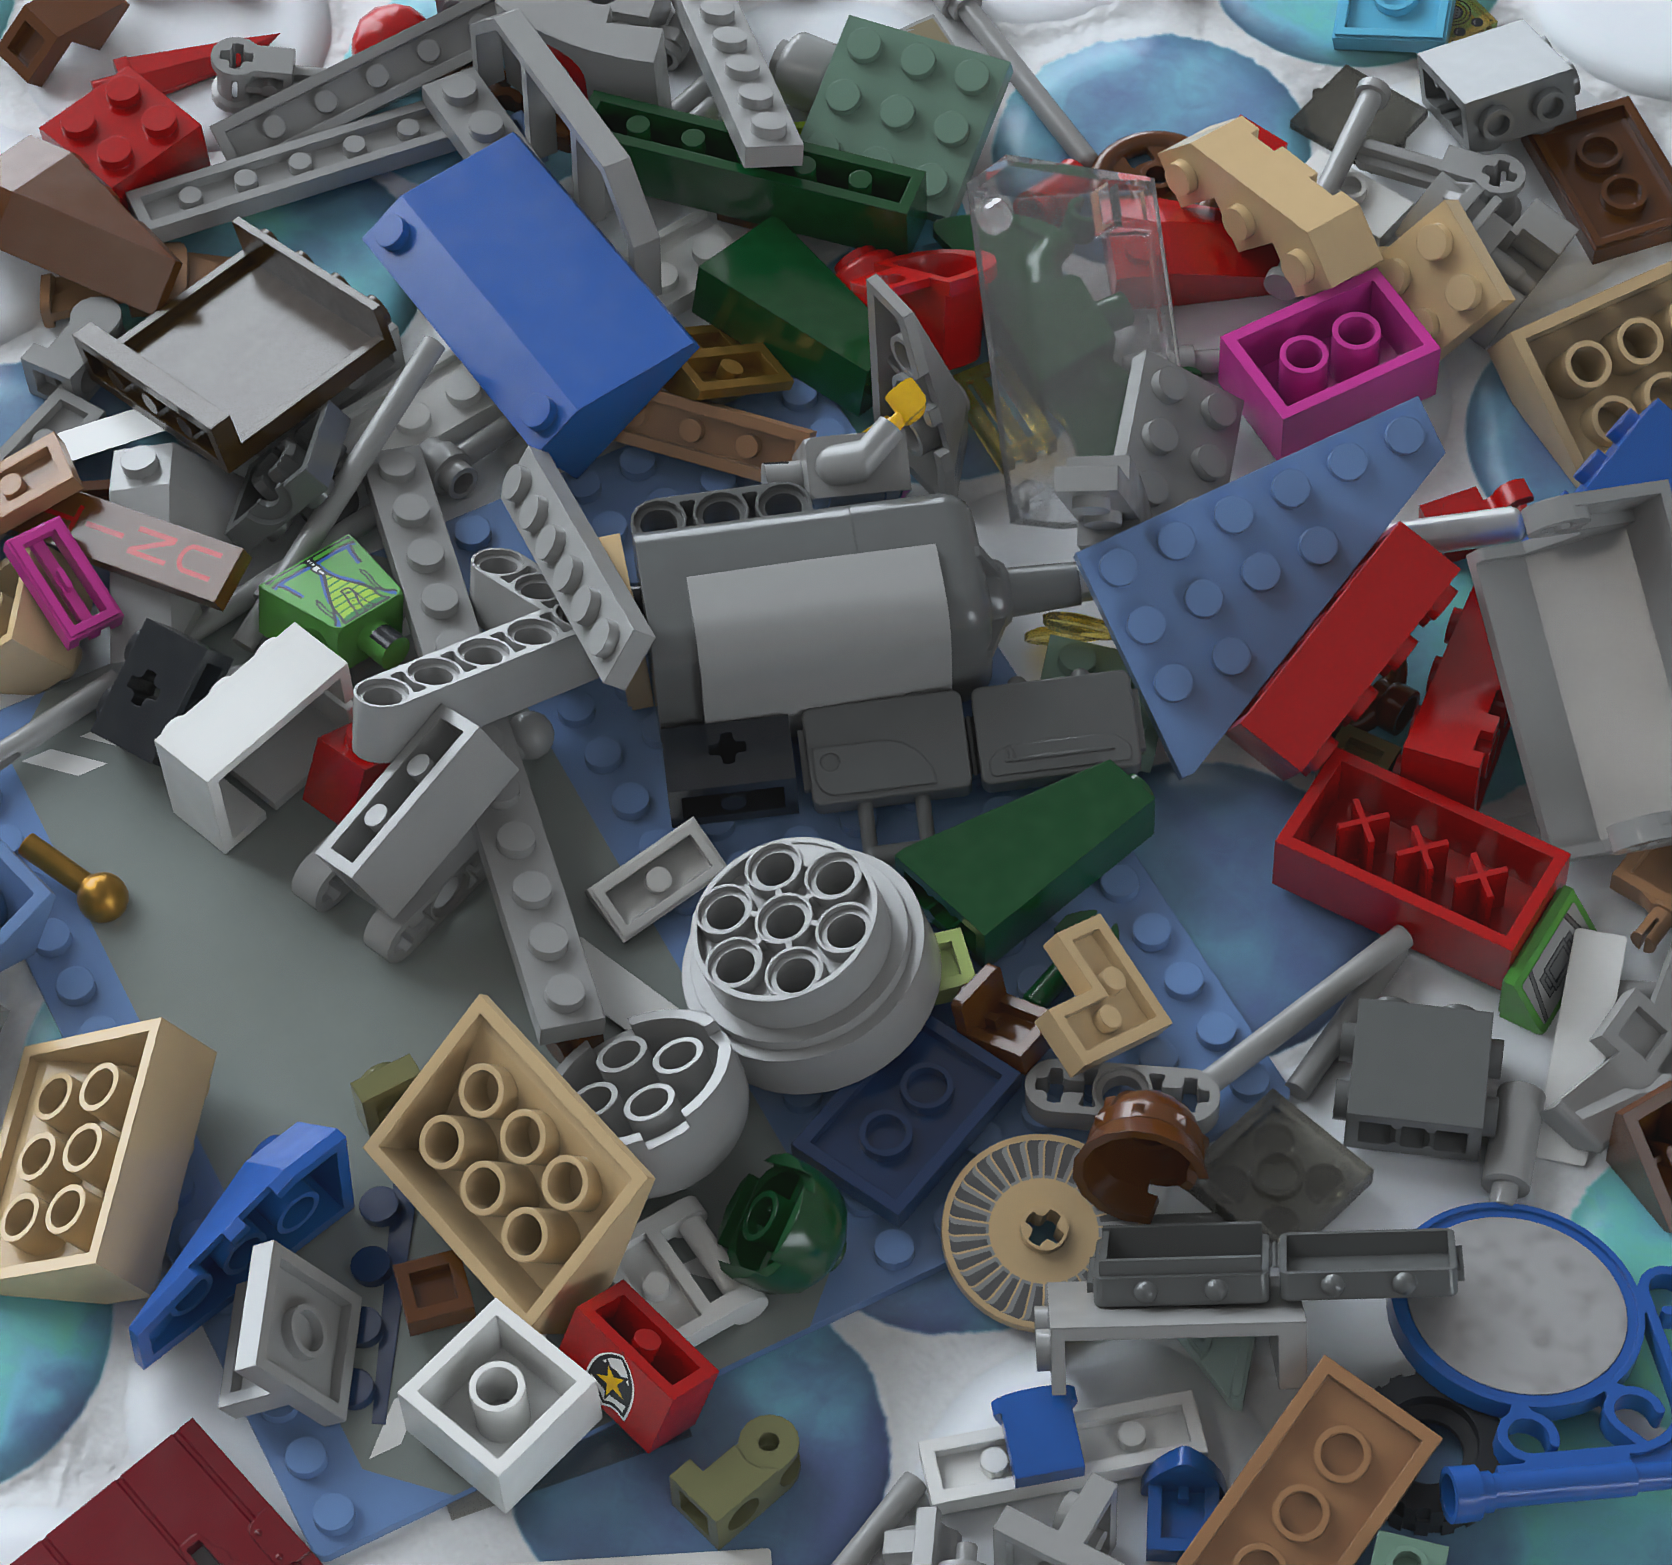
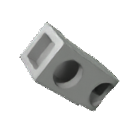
M102 296L90 297L80 301L73 307L70 313V323L48 348L36 343L32 344L20 358L31 394L46 400L60 386L88 402L101 386L91 380L72 334L89 322H92L116 339L125 334L126 330L122 322V311L115 301Z

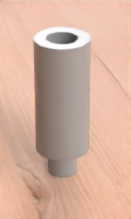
M1522 1081L1505 1082L1497 1089L1496 1097H1499L1496 1134L1495 1138L1489 1137L1481 1179V1186L1490 1193L1489 1202L1513 1206L1514 1203H1517V1199L1527 1196L1530 1192L1542 1123L1540 1113L1544 1110L1546 1100L1543 1090L1533 1084Z

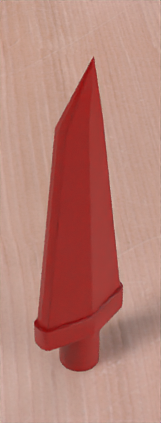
M280 33L245 39H249L257 45L269 46ZM217 43L133 57L123 56L112 61L116 73L130 66L166 96L217 76L211 66V52ZM239 53L236 54V68L241 66V54ZM112 76L90 81L92 90Z

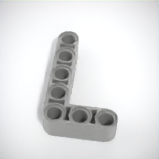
M488 548L480 550L472 556L469 598L478 626L484 629L485 632L357 683L353 689L352 749L359 758L374 763H391L441 703L479 727H482L599 678L596 669L537 563L519 552L505 548Z

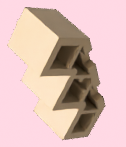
M1243 116L1209 126L1157 154L1165 170L1166 182L1171 191L1176 195L1181 208L1215 198L1222 214L1224 228L1233 239L1238 252L1273 243L1281 261L1282 272L1291 284L1296 297L1331 289L1383 260L1360 204L1343 191L1335 195L1326 191L1316 183L1318 173L1283 146L1275 151L1258 139L1259 128Z

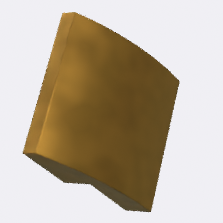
M711 324L684 327L700 348L662 387L683 398L704 400L791 390L795 380L763 343L740 345L737 340Z

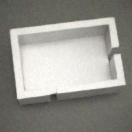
M294 622L277 637L266 640L258 648L255 655L231 676L223 677L217 681L208 695L186 714L172 719L154 742L173 813L224 854H227L263 823L267 816L262 808L225 780L224 777L230 773L275 810H278L306 785L317 738L353 721V701L351 700L353 698V686L348 663Z

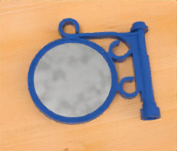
M1485 1202L1459 1206L1442 1212L1420 1225L1417 1229L1449 1228L1454 1230L1455 1245H1462L1465 1281H1458V1292L1450 1297L1386 1298L1388 1322L1393 1337L1412 1367L1441 1393L1475 1411L1502 1418L1492 1442L1493 1454L1498 1463L1501 1464L1496 1466L1494 1473H1491L1489 1470L1479 1471L1475 1464L1445 1466L1442 1468L1439 1479V1495L1442 1511L1449 1524L1478 1522L1483 1519L1484 1514L1494 1513L1495 1509L1636 1496L1638 1492L1672 1489V1423L1661 1435L1647 1441L1623 1424L1615 1414L1616 1411L1622 1409L1634 1410L1642 1414L1653 1428L1660 1426L1664 1416L1665 1408L1660 1399L1654 1394L1640 1387L1624 1385L1636 1364L1644 1335L1672 1413V1351L1663 1330H1672V1306H1663L1658 1316L1649 1292L1654 1289H1666L1672 1292V1266L1649 1268L1641 1275L1639 1283L1636 1285L1623 1262L1598 1237L1558 1214L1523 1204L1514 1203L1513 1206L1496 1202ZM1600 1406L1602 1410L1598 1418L1599 1429L1605 1439L1614 1446L1558 1451L1560 1435L1551 1421L1575 1417ZM1517 1433L1533 1436L1541 1443L1544 1452L1526 1453L1521 1451L1511 1443L1508 1437Z

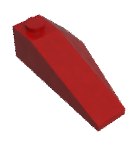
M1157 197L1096 204V213L1099 211L1102 213L1098 227L1110 297L1121 293L1127 299L1132 311L1270 295L1266 291L1263 282L1269 269L1278 266L1280 262L1273 243L1238 252L1233 239L1224 228L1219 208L1198 204L1181 208L1178 201Z

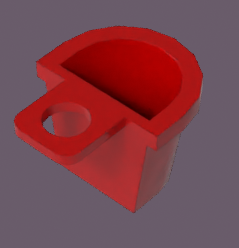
M964 249L917 251L874 262V273L850 281L852 292L867 296L866 279L877 273L914 312L948 370L968 365L980 357L986 285L996 278L995 263L992 256Z

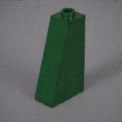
M774 215L770 216L698 267L692 313L741 344L763 343L789 374L854 415L860 417L873 407L868 307L782 220Z
M1109 759L903 848L895 855V870L912 888L926 918L941 931L961 927L970 957L983 968L987 963L994 964L1150 838L1154 834L1155 797L1151 788L1141 777L1134 773L1128 775Z

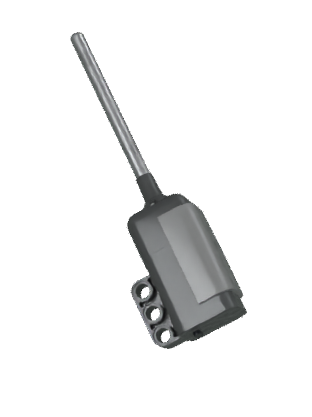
M774 482L655 498L644 501L635 508L631 515L630 525L638 582L637 586H631V590L637 606L656 637L647 652L661 743L660 729L681 727L692 722L709 724L787 714L791 738L798 737L797 730H803L802 715L806 709L901 697L910 692L925 694L953 690L960 694L962 702L971 700V693L974 689L989 686L992 678V657L995 654L1005 628L1012 622L1013 617L1079 606L1081 602L1093 600L1076 562L1006 568L1001 561L992 559L979 544L975 521L965 501L951 494L936 493L813 510L811 498L803 487L792 482ZM1512 506L1401 521L1440 553L1516 543L1522 539L1525 532L1522 513ZM1399 521L1391 522L1384 532H1386Z

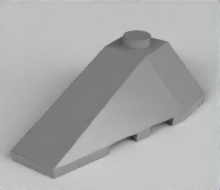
M876 273L866 279L874 423L880 416L885 417L888 415L891 417L895 414L884 398L900 382L907 378H913L926 395V409L924 415L918 421L902 428L906 429L910 474L929 494L943 493L957 497L968 442L969 398L963 387L953 378L914 312Z
M174 442L150 446L139 445L128 449L114 450L109 502L231 544L233 541L224 534L244 477L234 472L228 474L208 459ZM110 572V594L124 614L122 625L112 630L110 629V664L113 672H120L125 662L124 652L131 636L141 629L146 618L175 628L190 636L202 614L200 604Z

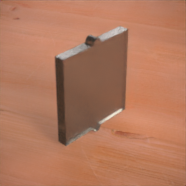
M1346 64L1322 89H1313L1312 99L1290 120V129L1332 152L1357 101L1354 94L1356 87L1362 78L1369 76ZM1391 89V97L1386 107L1377 111L1364 140L1374 139L1405 148L1406 139L1428 117V109ZM1357 155L1353 161L1354 165H1356Z

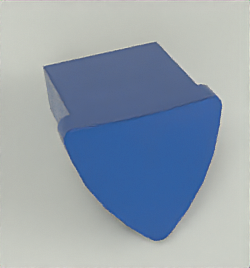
M1049 1385L1009 1393L991 1402L994 1419L1003 1429L1015 1489L1085 1476V1462L1073 1414V1408L1078 1402L1074 1386L1066 1385V1395H1052V1387Z
M1180 1446L1160 1456L1146 1469L1141 1478L1140 1493L1143 1496H1148L1146 1561L1177 1563L1217 1507L1219 1500L1226 1494L1227 1483L1221 1470L1212 1460L1192 1447Z

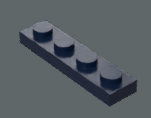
M394 1183L393 1189L386 1186H377L369 1189L364 1193L359 1202V1210L366 1223L379 1228L389 1226L387 1252L379 1246H367L360 1249L353 1256L350 1264L351 1272L360 1285L373 1288L384 1284L381 1316L371 1307H361L356 1348L361 1349L370 1348L379 1343L376 1380L374 1383L367 1371L353 1368L348 1410L352 1411L364 1409L373 1402L372 1424L386 1425L402 1302L392 1265L407 1262L409 1259L416 1209Z

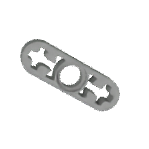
M1047 1059L1033 1066L1025 1079L1026 1109L1036 1122L1047 1127L1091 1130L1095 1120L1094 1116L1098 1115L1099 1111L1104 1107V1094L1110 1088L1119 1085L1129 1086L1135 1090H1161L1162 1093L1171 1095L1180 1102L1183 1101L1184 1094L1197 1095L1198 1104L1195 1112L1192 1114L1195 1116L1203 1134L1208 1133L1216 1125L1219 1118V1087L1210 1075L1197 1069L1103 1062L1070 1078L1059 1059ZM1050 1084L1063 1085L1064 1093L1061 1096L1060 1102L1053 1103L1047 1101ZM1085 1085H1092V1107L1083 1106Z

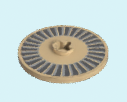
M1028 1134L1000 1141L974 1157L959 1173L948 1193L941 1220V1244L948 1270L963 1295L976 1308L993 1320L1008 1327L1035 1333L1034 1306H1048L1047 1282L1087 1281L1090 1257H1095L1096 1242L1102 1238L1103 1226L1141 1225V1223L1123 1221L1104 1213L1081 1195L1073 1179L1074 1158L1085 1145L1082 1142L1052 1134ZM1046 1220L1053 1222L1056 1225L1053 1237L1058 1242L1057 1244L1046 1239L1038 1246L1030 1241L1033 1229L1028 1224L1029 1222L1035 1226H1041Z

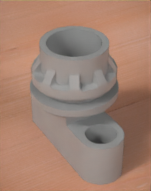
M1442 171L1404 218L1395 235L1397 237L1402 236L1444 200H1459L1516 299L1469 337L1486 349L1559 258L1579 229L1538 198L1531 203L1514 226H1512L1495 213L1503 202L1501 198L1495 195L1488 204H1485L1480 200L1484 193V188L1476 182H1456Z

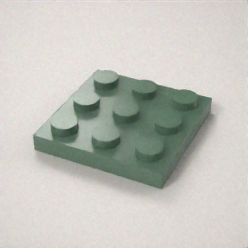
M849 15L800 137L804 142L926 171L927 220L935 222L938 219L956 216L1014 71L1009 61Z

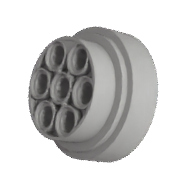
M791 837L771 841L745 852L725 866L709 883L701 895L693 914L691 933L682 962V987L688 1009L714 1018L721 1031L731 1040L744 1067L748 1084L776 1093L792 1095L815 1094L843 1088L874 1074L899 1056L910 1045L923 1028L935 1005L941 982L942 962L937 938L912 888L895 869L871 855L847 849L829 840L814 837Z

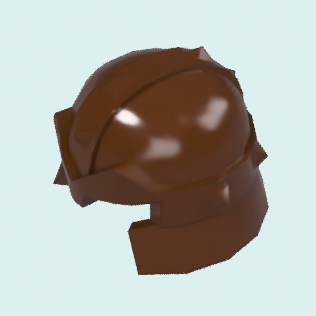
M1126 1090L1117 1096L1105 1097L1104 1107L1099 1111L1098 1115L1094 1116L1095 1120L1089 1132L1087 1142L1076 1155L1073 1163V1179L1081 1195L1098 1210L1123 1221L1151 1224L1159 1204V1198L1148 1193L1149 1184L1164 1187L1179 1186L1188 1191L1195 1185L1197 1177L1199 1179H1210L1204 1162L1209 1146V1138L1202 1133L1195 1116L1188 1107L1173 1096L1155 1090Z

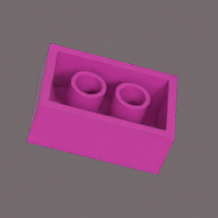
M1375 267L1331 289L1321 291L1220 336L1218 383L1223 390L1244 400L1242 415L1274 458L1279 460L1416 396H1419L1422 401L1436 395L1441 348L1379 269Z

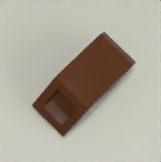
M32 0L23 6L1 39L0 57L27 83L42 87L72 42L100 50L130 4L125 0Z

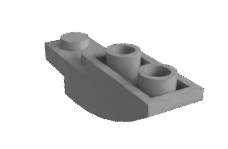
M1130 455L1067 457L1066 467H1054V493L1078 521L1077 546L1080 550L1153 518L1142 478Z

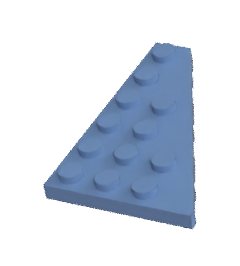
M1419 396L1085 548L1073 556L1135 688H1138L1139 697L1179 781L1191 776L1446 453Z

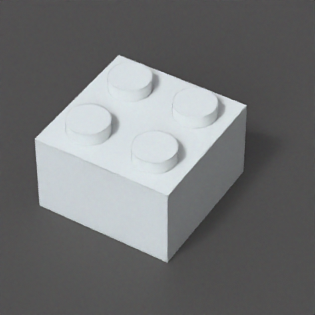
M497 1298L490 1302L397 1392L406 1430L505 1514L603 1418L597 1380Z

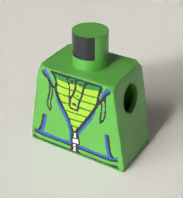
M349 534L259 585V632L269 639L277 637L291 624L296 622L348 663L349 669L369 657L384 669H392L405 659L410 648L409 640L402 635L404 596L401 588Z

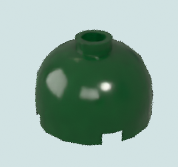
M789 1153L773 1154L763 1160L773 1165V1167L768 1169L760 1178L749 1173L741 1181L726 1207L718 1230L717 1244L728 1249L727 1255L730 1264L719 1261L720 1269L731 1279L753 1290L769 1295L801 1293L822 1280L841 1263L847 1247V1209L835 1183L813 1166Z

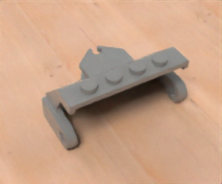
M1665 479L1569 493L1538 501L1521 510L1528 538L1531 539L1479 548L1467 554L1466 558L1541 840L1571 853L1570 862L1603 857L1610 854L1621 855L1672 845V491L1669 480Z

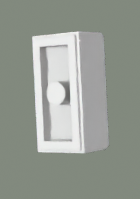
M693 816L584 892L621 942L625 943L709 885L727 864Z

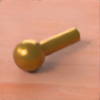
M34 833L29 834L20 845L19 855L77 895L78 907L89 920L97 923H108L116 920L125 912L129 901V894L125 883L118 876L108 872L91 874Z

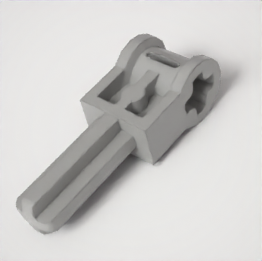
M229 37L219 41L211 52V66L217 74L211 86L212 100L221 110L235 114L326 68L295 65L296 49L261 46L249 39ZM237 53L241 54V69H236ZM233 82H237L236 98L232 96Z
M1374 139L1363 140L1358 151L1356 167L1359 170L1427 189L1443 171L1456 182H1476L1485 190L1480 200L1485 204H1488L1495 195L1501 198L1503 202L1495 213L1510 225L1514 226L1521 216L1522 205L1517 195L1525 185L1526 171L1524 165L1510 155L1499 153L1483 155L1449 145L1443 159H1438ZM1505 171L1506 181H1503L1500 185L1501 173Z

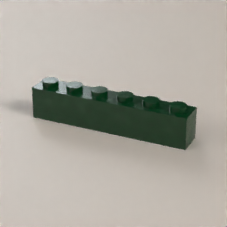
M597 90L593 91L588 100L630 156L644 196L760 224L774 215L796 234L856 249L872 245L876 250L886 249L894 252L897 256L913 252L927 221L926 171L804 141L802 166L744 168L723 121Z

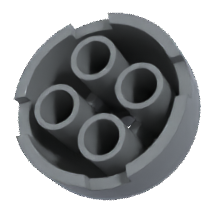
M665 1009L627 1018L632 1029L606 1040L594 1049L591 1048L587 1040L584 1041L556 1069L656 1178L647 1199L676 1193L708 1176L732 1152L747 1121L750 1101L749 1085L744 1067L731 1040L721 1031L717 1021L707 1014L698 1011Z

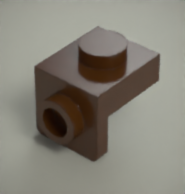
M987 963L968 983L959 989L951 1002L957 1032L1021 1072V1074L1026 1075L1051 1048L1034 1023L1048 1009L1008 994L1001 968Z

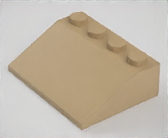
M1672 260L1514 330L1487 349L1512 404L1576 488L1579 487L1580 483L1573 478V475L1594 451L1599 449L1604 454L1607 452L1613 442L1606 437V434L1628 409L1632 408L1636 413L1640 414L1653 401L1659 398L1672 410Z
M479 994L363 1146L368 1155L494 1298L501 1301L540 1334H565L576 1307L605 1291L612 1284L656 1179L490 997L484 994Z
M162 1017L24 1047L0 1131V1295L95 1304H112L149 1298L152 1295L162 1273V1262L173 1220L178 1211V1200L188 1162L194 1150V1139L204 1101L210 1089V1078L217 1055L216 1051Z

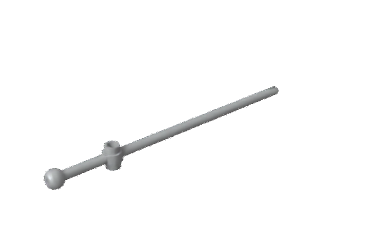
M505 416L501 417L458 446L450 441H441L437 437H430L422 441L419 445L434 490L441 495L448 494L454 499L464 498L471 493L478 481V473L472 465L519 435ZM370 502L335 524L318 551L347 534L357 540L376 528L377 524ZM283 559L236 588L223 612L211 607L202 610V614L190 637L202 641L251 609L256 602L253 594L266 574H274ZM113 669L109 670L0 741V771L94 711L102 694L114 684L119 672H113Z

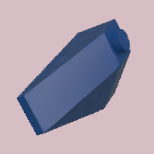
M297 1122L281 1135H272L256 1147L251 1157L245 1161L129 1326L135 1362L143 1370L234 1301L236 1284L248 1281L254 1245L275 1240L296 1253L355 1207L347 1139L339 1129Z

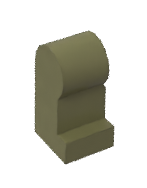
M769 1414L750 1420L741 1430L738 1444L732 1446L704 1471L689 1459L669 1476L672 1505L719 1551L784 1495L798 1480L801 1462L797 1430L791 1422L781 1416Z

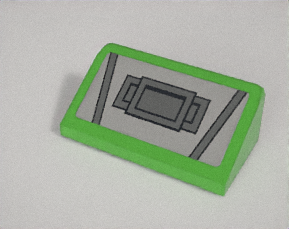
M1563 885L1562 888L1559 887L1502 981L1498 1007L1499 1017L1539 1035L1547 1031L1560 1009L1575 930L1577 928L1597 931L1573 888Z

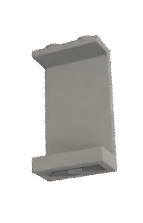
M1270 1276V1299L1265 1303L1098 1307L1094 1303V1293H1087V1281L1047 1282L1048 1306H1034L1037 1372L1050 1371L1052 1395H1066L1065 1341L1269 1336L1279 1390L1300 1389L1307 1380V1321L1302 1301H1287L1281 1298L1280 1276Z

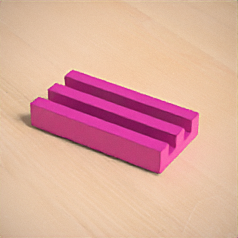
M60 516L5 541L3 552L67 651L79 646L80 640L86 637L91 640L99 636L101 630L108 626L112 630L122 625L124 614ZM51 536L100 613L92 616L73 587V583L44 542V539ZM29 547L78 624H73L25 548Z

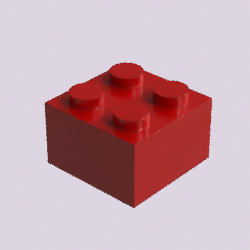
M130 66L116 73L39 127L42 140L78 154L90 166L88 170L103 185L110 187L119 196V202L128 211L125 192L211 166L202 125Z

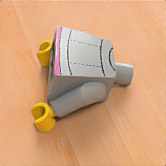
M913 378L903 380L890 390L884 398L895 412L891 417L888 415L885 417L880 416L873 425L861 433L804 439L792 456V461L762 463L761 484L792 482L800 485L808 492L813 510L906 498L912 487L906 429L902 428L915 423L924 415L926 395Z

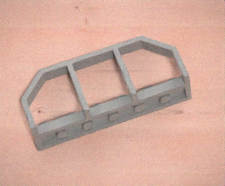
M520 8L496 14L470 24L473 66L421 86L424 105L463 159L468 158L512 132L519 135L540 160L558 152L556 111L570 130L574 200L594 223L606 219V185L628 243L629 264L656 296L662 295L660 236L630 156ZM502 39L521 63L525 137L488 88L492 84L505 80Z

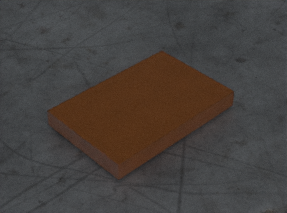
M1629 96L1576 111V120L1555 126L1553 130L1547 133L1530 134L1521 137L1523 146L1566 220L1579 229L1576 237L1592 265L1672 241V166Z

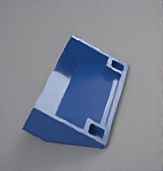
M514 132L401 195L362 238L525 442L531 447L549 453L557 468L576 479L581 476L700 348L697 342L523 139Z

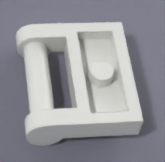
M687 1196L636 1224L610 1287L624 1279L695 1347L734 1324L742 1325L754 1320L766 1309L769 1301L763 1292L753 1290L731 1279L720 1269L719 1261L730 1264L728 1254L721 1245L717 1244V1238L705 1221L708 1214L695 1196ZM674 1237L684 1238L723 1296L710 1303L667 1241Z

